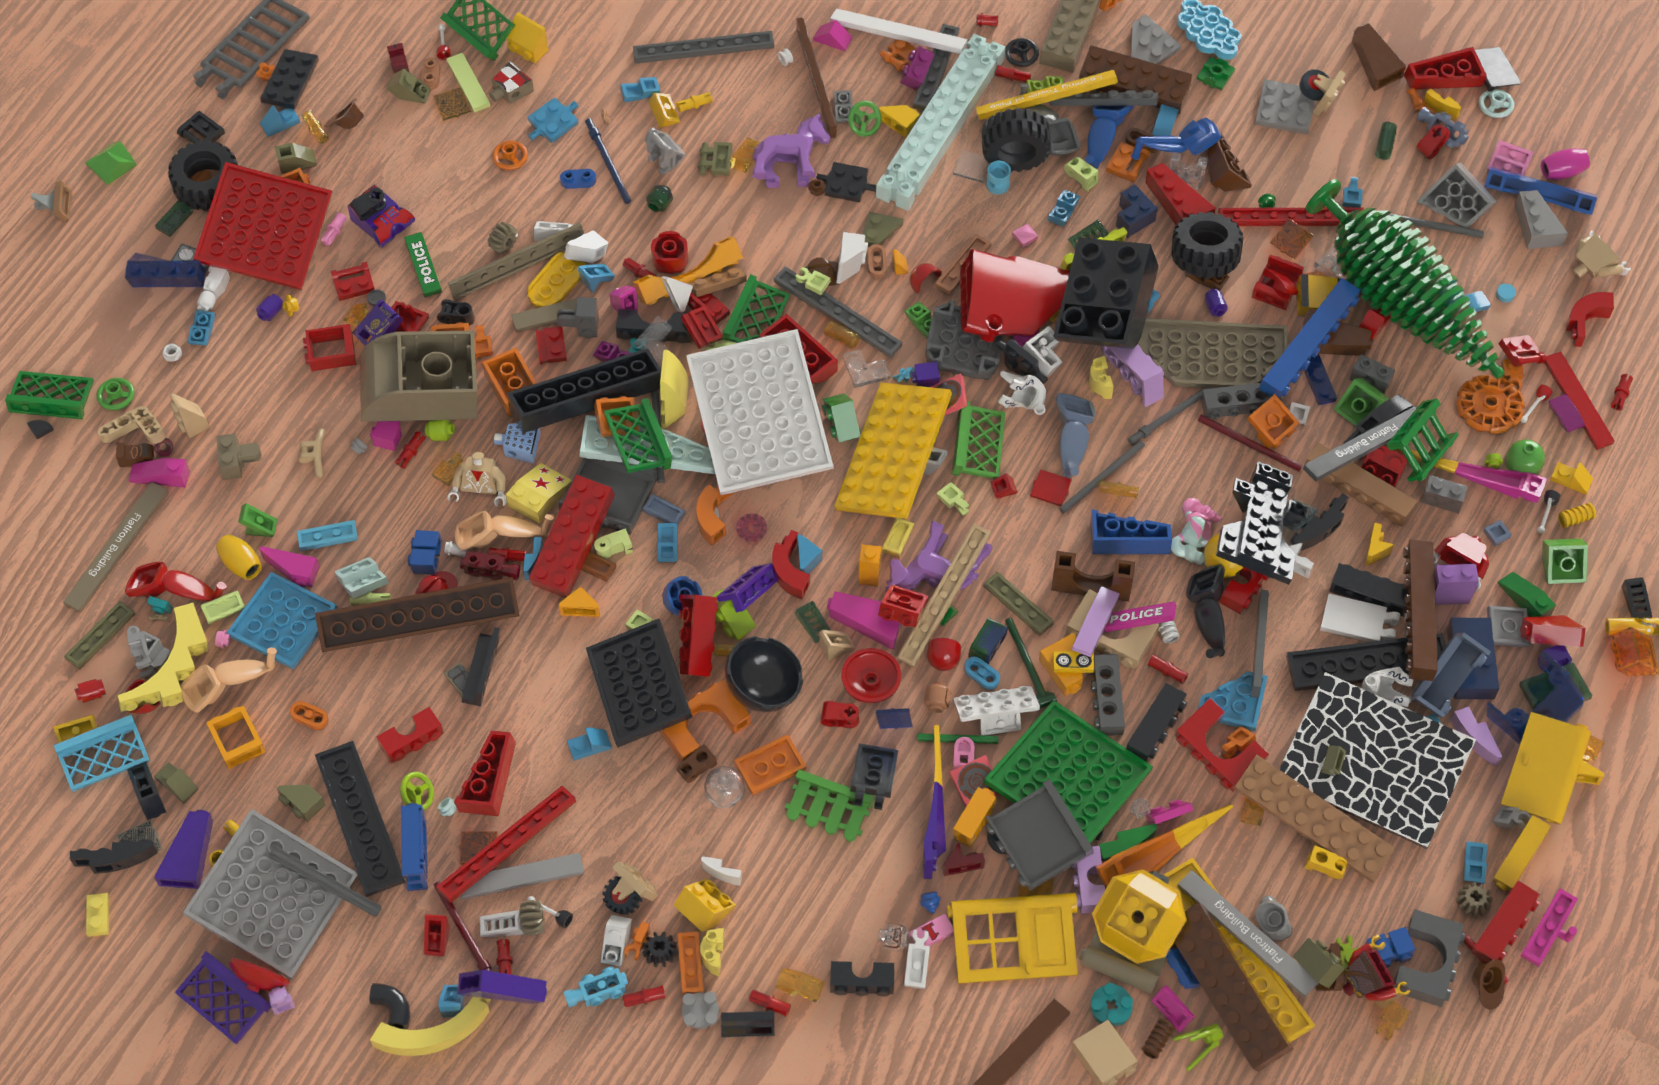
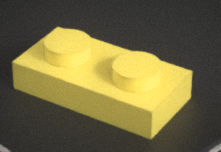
M108 893L87 895L86 934L88 937L109 935Z

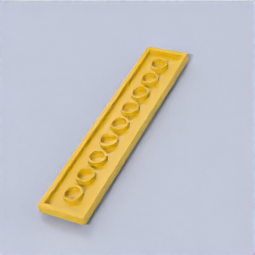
M1194 858L1187 860L1164 874V876L1169 878L1168 884L1180 891L1185 911L1197 903L1178 888L1177 885L1191 870L1218 892ZM1212 918L1289 1042H1293L1314 1029L1315 1024L1281 977Z

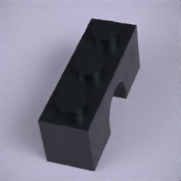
M831 961L830 993H835L836 995L856 993L858 996L877 994L882 997L894 994V963L873 962L871 975L866 978H859L852 971V962Z

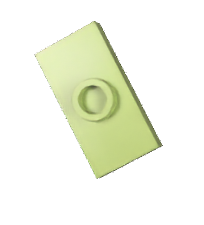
M238 590L200 605L208 624L238 613L245 608Z

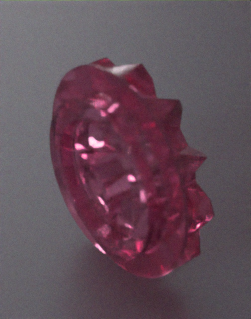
M746 514L737 521L736 532L739 534L740 539L743 538L747 542L749 540L756 542L757 539H763L764 534L767 533V523L758 514ZM749 523L753 526L754 533L749 529Z

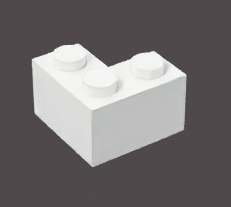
M1049 326L1022 347L1039 361V370L1046 377L1053 374L1062 363L1060 358L1052 351L1059 341L1055 340L1053 337L1054 331Z

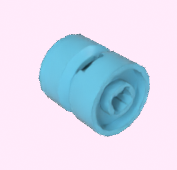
M994 161L988 166L986 186L989 192L999 195L1007 192L1009 189L1011 168L1008 163Z

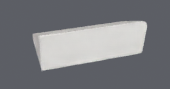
M537 221L534 227V241L545 239L573 226V224Z

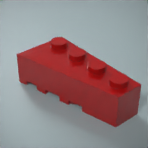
M1474 47L1410 63L1407 66L1404 77L1410 89L1415 88V90L1482 87L1487 74Z
M1164 163L1147 169L1145 183L1175 225L1191 214L1197 215L1199 212L1204 214L1213 212L1215 214L1216 208Z
M490 732L480 751L477 762L471 768L472 772L469 778L463 783L462 791L454 801L460 813L499 816L516 745L511 732Z

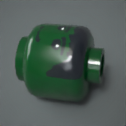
M665 185L654 186L646 197L647 205L654 212L665 211L673 201L670 188Z

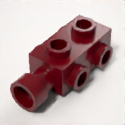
M466 551L465 558L462 557L460 561V569H464L465 574H470L473 577L482 576L497 580L503 579L505 576L513 577V580L519 579L520 565H506L505 557L498 554L489 555L480 551Z

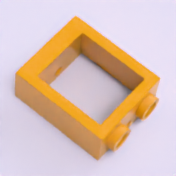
M244 705L235 707L228 713L215 716L206 722L228 770L266 753ZM244 719L254 740L226 753L216 731Z
M978 787L953 828V839L969 848H972L987 822L986 816L989 815L990 817L996 807V797L991 790Z

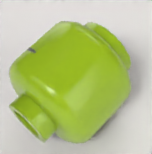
M429 420L425 425L426 436L432 441H449L452 434L455 433V425L451 423V420Z

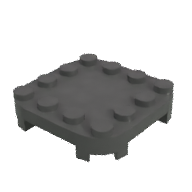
M948 300V303L942 304L939 307L936 306L925 348L926 363L937 361L938 370L976 379L989 380L998 368L1002 352L996 344L999 340L1004 342L1005 335H997L995 340L989 343L982 340L980 335L963 332L961 329V306L955 305V301Z

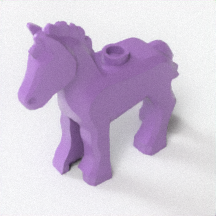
M821 114L801 122L796 134L773 135L760 142L754 149L755 153L752 155L753 161H755L752 178L766 179V186L768 188H778L779 177L774 173L773 165L777 161L797 163L798 186L808 187L810 185V177L815 178V171L809 163L813 142L818 141L822 144L830 142V135L826 132L823 126L824 123L821 122Z
M931 521L930 537L925 543L924 548L909 564L907 569L902 566L898 559L890 561V580L886 581L888 586L885 587L887 589L885 592L888 591L891 584L908 590H915L922 580L927 581L930 586L935 588L939 585L951 564L950 561L938 555L948 538V534L942 533L944 530L942 524ZM985 544L960 590L972 584L973 580H977L979 575L974 571L978 570L981 563L990 555L992 551L990 544Z

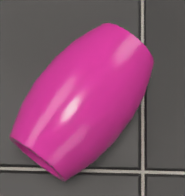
M1580 148L1560 150L1550 154L1541 161L1542 174L1548 180L1571 178L1582 173L1590 166L1587 151Z

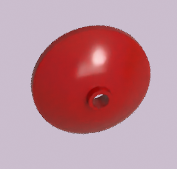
M877 648L861 649L850 655L845 661L841 672L842 684L847 693L860 702H883L892 697L898 690L901 683V669L897 660L888 652ZM873 680L874 683L870 684L868 681Z
M231 958L229 961L230 967L237 978L246 983V989L258 993L259 989L272 991L271 989L279 986L280 988L284 986L285 988L289 987L290 981L274 972L236 958Z

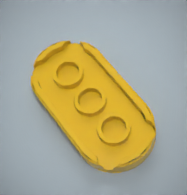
M565 252L555 254L529 284L528 299L534 307L540 308L563 302L581 280L577 269L578 266L586 265V263L566 259L564 257Z

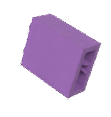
M1476 564L1436 565L1434 570L1435 605L1470 604L1479 582Z

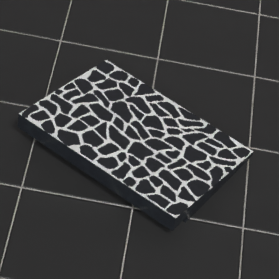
M1325 672L1279 770L1335 808L1427 849L1476 739ZM1329 745L1340 746L1346 751L1340 775L1334 774V776L1321 773Z

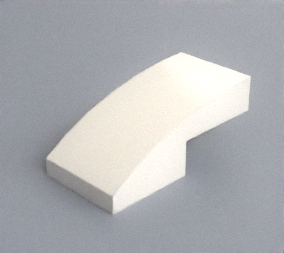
M702 856V869L708 874L726 883L741 885V870L724 868L722 859Z

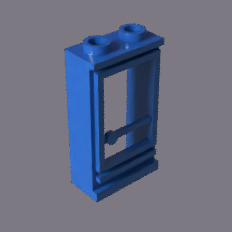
M416 803L401 806L402 876H407V891L428 890L426 880L428 879L427 821L422 804L418 805Z

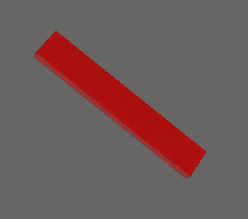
M1562 352L1546 356L1545 365L1563 395L1566 394L1581 415L1585 423L1583 428L1595 449L1598 450L1613 445L1615 440Z

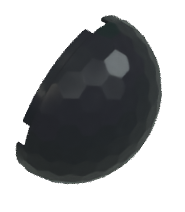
M757 636L749 637L740 641L728 655L725 667L727 686L734 698L748 709L758 712L781 710L797 698L803 685L800 661L790 648L776 639L770 637L768 639L758 638Z

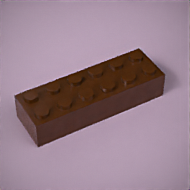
M1090 45L1079 74V79L1114 70L1118 83L1094 90L1104 93L1112 90L1118 91V93H1125L1129 90L1136 92L1151 90L1158 92V102L1153 107L1161 108L1163 104L1179 109L1177 114H1181L1191 86L1192 74Z

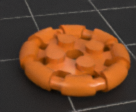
M1487 374L1475 376L1471 381L1467 380L1458 390V399L1456 400L1457 411L1460 417L1466 420V424L1480 432L1488 431L1489 434L1504 433L1510 427L1514 428L1517 426L1524 415L1522 410L1525 408L1521 392L1514 388L1515 385L1505 378L1496 379ZM1491 400L1495 403V405L1490 406L1486 403V401ZM1485 420L1491 421V424H1486L1484 422Z

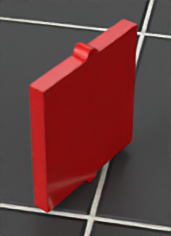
M1040 469L1037 479L1033 481L1034 486L1030 497L1062 506L1065 497L1069 495L1068 490L1072 479Z

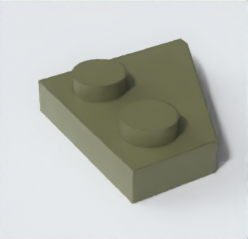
M869 212L862 234L865 235V242L868 243L869 247L874 244L882 245L886 239L893 235V231L903 226V219Z

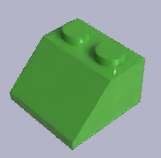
M1357 378L1353 380L1333 410L1356 426L1370 412L1390 398L1363 378Z
M1581 538L1543 540L1542 561L1547 584L1587 582L1588 544Z

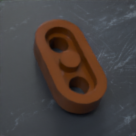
M1131 128L1126 132L1125 141L1127 144L1135 147L1136 140L1134 139H1138V137H1152L1154 135L1138 128ZM1144 144L1142 146V149H1147L1150 154L1158 151Z

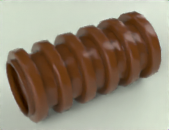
M1164 1018L1158 1019V1024L1154 1026V1029L1148 1036V1040L1145 1041V1045L1141 1048L1146 1056L1153 1059L1159 1057V1053L1163 1051L1162 1048L1166 1046L1169 1040L1168 1037H1171L1172 1032L1175 1030V1026Z

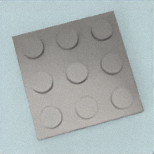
M1264 79L1255 125L1308 134L1315 100L1304 96L1299 85Z

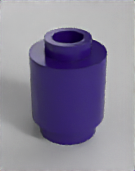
M1210 289L1205 293V302L1210 314L1217 317L1223 316L1228 310V306L1222 292L1218 289Z
M276 294L267 296L256 308L257 316L263 321H271L282 309V299Z

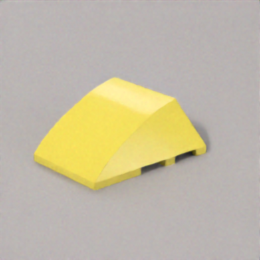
M668 350L663 351L660 379L662 429L667 428L686 414L689 385L685 368L678 358Z

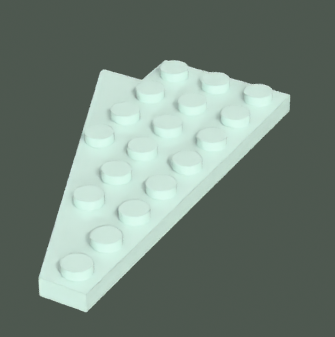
M586 415L579 457L622 462L613 437H601L596 417ZM639 426V432L643 433L645 428ZM661 428L672 454L671 469L715 474L709 447ZM630 435L628 439L637 443L639 437ZM642 440L640 443L647 448L651 446V443L646 440ZM626 443L622 446L623 449L630 452L633 449V446ZM636 449L634 454L643 457L646 453L639 449ZM650 454L646 458L651 462L658 461L656 457ZM632 458L628 461L629 464H639V461Z

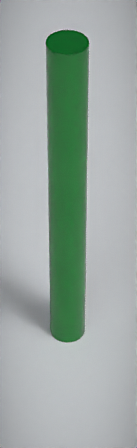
M918 733L917 741L934 742V734ZM940 734V742L955 743L960 737H968L974 743L998 744V736Z

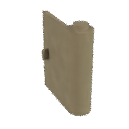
M1096 929L1090 945L1087 949L1083 947L1079 959L1082 960L1081 965L1152 994L1167 957L1136 964L1101 943Z

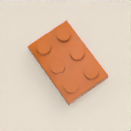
M788 734L734 759V764L752 796L795 776L798 769L802 771L807 770L806 764Z

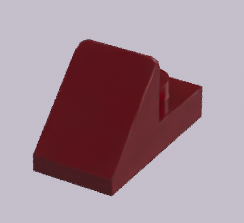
M958 843L944 864V876L983 869L985 865L984 854L973 852L963 857L960 844Z

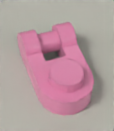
M960 737L956 740L953 770L967 764L960 763V758L968 759V763L974 760L975 746L972 739Z

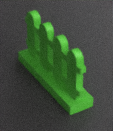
M798 769L795 776L798 785L794 784L792 790L795 791L791 803H786L784 807L788 810V819L796 821L800 814L806 816V824L810 828L816 827L819 821L826 823L825 831L829 835L835 834L838 828L845 830L844 837L849 842L854 841L857 835L861 836L863 830H860L864 816L869 817L870 811L867 809H873L875 796L864 794L862 807L854 806L848 802H854L856 792L850 791L849 787ZM812 787L818 790L817 792H815L813 790H810V788ZM832 794V795L837 796V797H836V799H835V798L829 797V795ZM807 796L814 797L809 811L802 809ZM826 802L833 804L828 818L822 816ZM845 809L852 811L848 824L841 823Z

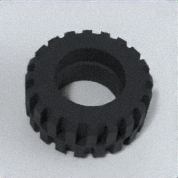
M1016 108V110L1006 109L1004 112H997L995 116L992 115L983 125L981 132L982 152L989 164L994 161H1004L1010 166L1011 172L1028 171L1032 167L1040 166L1041 162L1043 163L1051 153L1050 125L1036 111L1032 112L1030 109L1021 110V108Z
M200 140L196 141L195 144L189 143L184 149L181 148L177 151L178 154H175L171 159L172 162L169 163L168 177L174 195H176L179 202H183V205L189 208L191 206L195 210L209 211L225 162L238 165L234 153L227 146H223L218 142L213 143L210 140H206V142ZM212 169L219 171L214 178L207 181L197 182L191 180L196 173L202 170Z
M1199 212L1197 215L1191 214L1187 218H1183L1173 231L1171 249L1173 261L1182 271L1185 270L1187 274H1194L1199 278L1201 276L1206 278L1216 276L1218 278L1223 274L1227 275L1241 261L1244 238L1242 230L1236 222L1233 223L1232 219L1229 217L1225 218L1221 214L1216 215L1213 212H1208V214Z

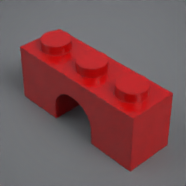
M1245 567L1240 570L1239 575L1246 578L1248 583L1240 584L1231 580L1222 593L1220 604L1238 614H1241L1244 609L1248 610L1253 601L1251 598L1254 594L1257 596L1263 585L1261 583L1269 579L1268 576Z
M430 707L412 716L414 726L416 727L413 733L401 735L395 727H392L376 736L380 748L390 763L402 760L410 752L421 749L424 744L435 741L444 734L441 723Z

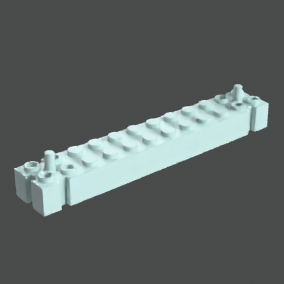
M973 34L968 42L967 49L964 48L887 167L886 175L883 174L876 184V198L888 203L890 200L895 201V206L909 211L915 201V195L920 194L993 79L995 69L1003 63L1005 46L996 42L986 43V38Z

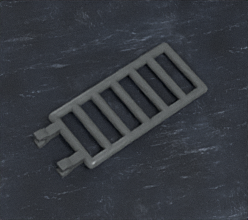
M263 0L201 61L200 65L203 69L193 75L197 79L195 84L202 87L207 78L214 73L225 80L215 88L219 91L217 96L224 100L234 86L242 87L259 70V64L266 63L310 18L309 14L284 0ZM273 2L300 18L296 23H293L266 7ZM262 13L288 27L289 30L283 35L255 18ZM251 24L275 37L278 41L272 46L244 29ZM240 35L267 50V52L261 57L233 42V40ZM228 46L256 63L249 68L225 55L222 51ZM215 58H218L245 74L240 79H237L210 63Z

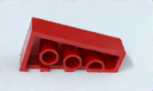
M679 595V602H682L679 619L683 620V627L679 631V638L683 642V646L679 649L680 674L710 677V672L713 668L711 661L712 652L715 647L713 637L716 631L717 597Z
M1518 880L1471 953L1487 963L1494 959L1502 961L1507 954L1504 951L1507 945L1512 946L1518 937L1515 933L1519 928L1523 930L1529 921L1527 915L1530 911L1534 913L1540 904L1537 900L1540 894Z

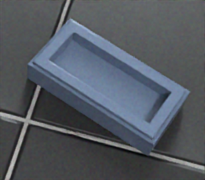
M654 494L651 495L642 508L646 514L664 523H677V526L686 514L685 510Z

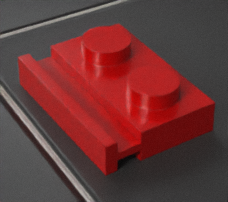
M706 306L681 316L682 322L698 349L720 341L723 338Z
M559 326L544 328L541 331L537 329L536 338L540 365L544 362L556 363L567 361L563 328Z

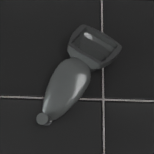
M1021 84L1020 95L1028 92L1029 85ZM1042 104L1023 109L1038 112L1049 123L1051 134L1050 155H1067L1080 148L1076 130L1068 118L1059 119V115L1055 111Z

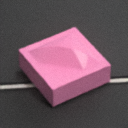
M1028 223L1012 233V236L1023 248L1038 240V235Z

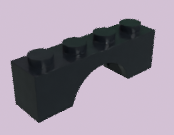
M618 309L616 322L617 338L625 340L636 338L640 340L647 339L678 343H691L692 339L681 320V316L687 313H673L667 321L651 324L642 320L637 310Z

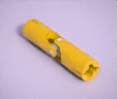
M1606 618L1605 633L1607 636L1659 635V618ZM1652 623L1657 624V626L1653 628Z

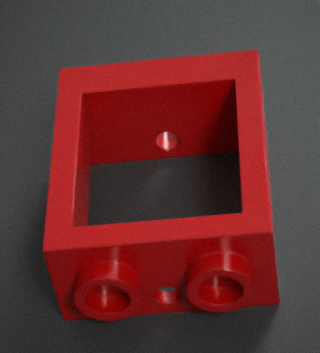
M350 324L305 330L306 338H303V345L308 353H305L304 356L306 365H310L311 371L356 365L353 333ZM344 339L345 354L315 358L313 344Z

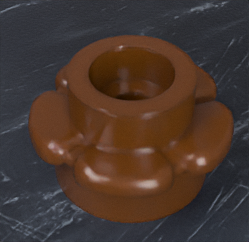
M820 179L812 180L808 186L809 191L814 196H820L826 190L825 182Z

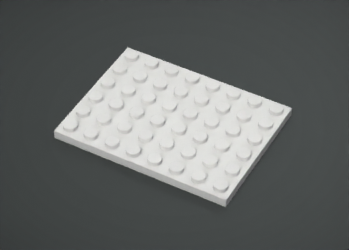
M798 329L686 355L721 495L834 469Z

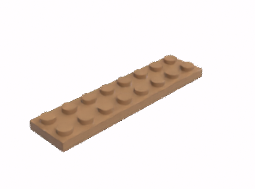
M1258 755L1255 756L1234 787L1236 791L1317 846L1346 859L1349 868L1370 882L1375 880L1395 849L1386 841Z

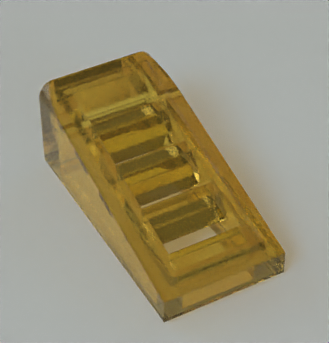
M747 137L731 156V168L746 173L754 162L752 155L755 153L754 149L760 142Z

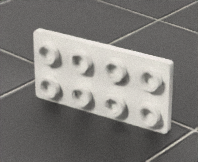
M1032 686L1001 689L995 692H981L975 695H962L954 698V704L960 721L979 719L981 735L1021 730L1020 713L1040 710Z

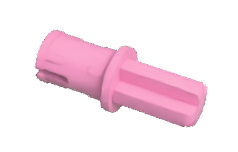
M337 213L332 223L328 224L327 231L321 239L325 246H330L336 235L340 234V229L347 220L346 216L342 213Z

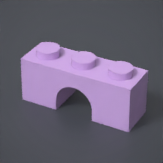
M1100 846L1092 847L1093 854L1071 866V868H1075L1076 875H1073V885L1078 889V894H1076L1077 907L1080 906L1081 914L1092 913L1105 891V885H1094L1087 878L1091 874H1098L1095 867L1102 864Z

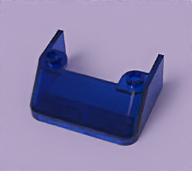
M1542 651L1540 653V666L1549 673V682L1556 689L1531 712L1562 722H1568L1583 707L1584 696L1568 671L1546 652ZM1489 702L1487 704L1486 716L1520 745L1530 713L1527 714L1520 708H1513L1504 715Z

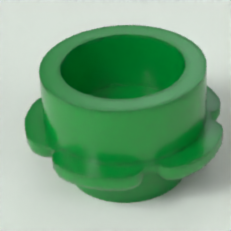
M1267 193L1258 199L1261 208H1273L1275 206L1276 198L1274 195Z

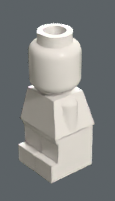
M209 267V275L206 277L203 287L204 291L197 300L199 311L208 312V310H211L217 298L225 292L230 280L226 269Z

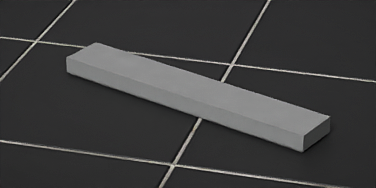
M576 853L490 871L461 895V899L582 875L584 870L581 855Z

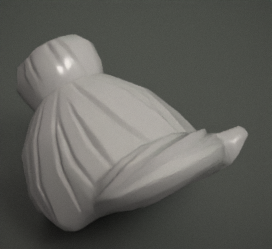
M1269 895L1262 897L1260 905L1256 910V921L1260 929L1273 940L1283 941L1289 938L1293 927L1289 923L1287 910L1274 897Z

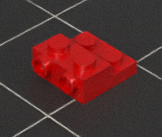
M891 584L881 601L878 616L886 621L900 622L906 627H916L927 604L928 595Z

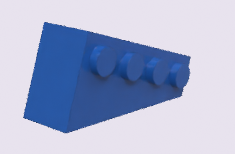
M1092 509L1090 521L1092 554H1170L1172 545L1170 524L1150 520L1143 522L1129 516L1122 518L1109 512L1108 515L1098 513V510Z

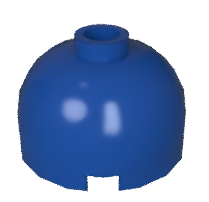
M679 576L669 581L664 587L662 594L663 604L670 613L679 616V611L682 610V602H679V595H702V590L696 581H692L687 576Z

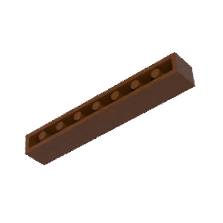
M1410 539L1408 546L1403 549V558L1406 559L1403 567V574H1406L1404 590H1407V594L1404 597V606H1407L1404 620L1408 622V626L1405 629V638H1408L1405 647V654H1408L1406 670L1409 671V679L1433 682L1438 670L1433 542Z

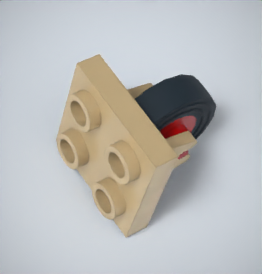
M1317 69L1308 70L1302 75L1299 82L1302 94L1311 100L1319 102L1313 114L1319 116L1322 111H1327L1337 96L1338 91H1340L1345 83L1342 79L1346 73L1340 70L1333 80L1323 71Z

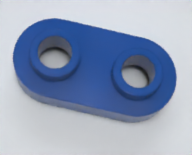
M591 169L566 170L560 175V183L567 189L589 188L595 185L596 174Z

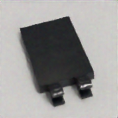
M859 743L850 791L856 792L855 806L862 807L864 794L876 796L874 809L882 810L884 797H891L899 750Z

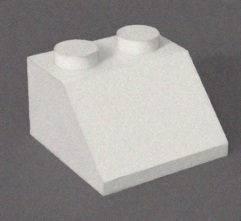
M843 232L836 283L840 284L860 271L861 264H865L868 243L865 242V235Z

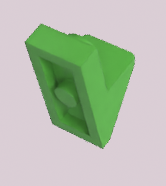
M246 503L241 507L238 523L246 526V535L273 537L278 519Z

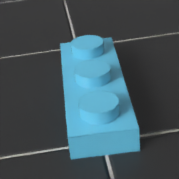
M355 520L297 531L300 551L358 540Z

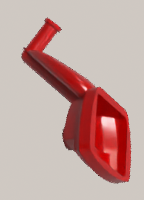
M152 562L135 569L127 582L125 593L128 597L144 596L149 599V596L157 597L163 592L168 591L184 598L212 601L222 596L223 591L226 589V584L218 582L214 592L203 581L179 570L168 571L164 562Z

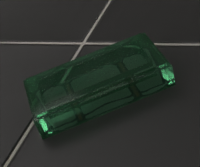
M177 201L156 223L155 228L171 237L193 213L192 208Z

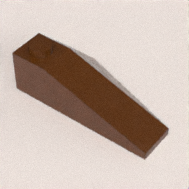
M1220 132L1221 139L1208 148V172L1211 177V184L1225 192L1250 188L1252 184L1248 174L1244 169L1241 170L1237 163L1240 161L1229 151L1231 147L1222 132Z

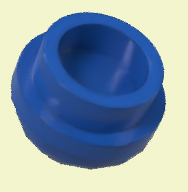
M937 891L921 894L922 900H920V904L927 911L934 914L941 899L937 895Z

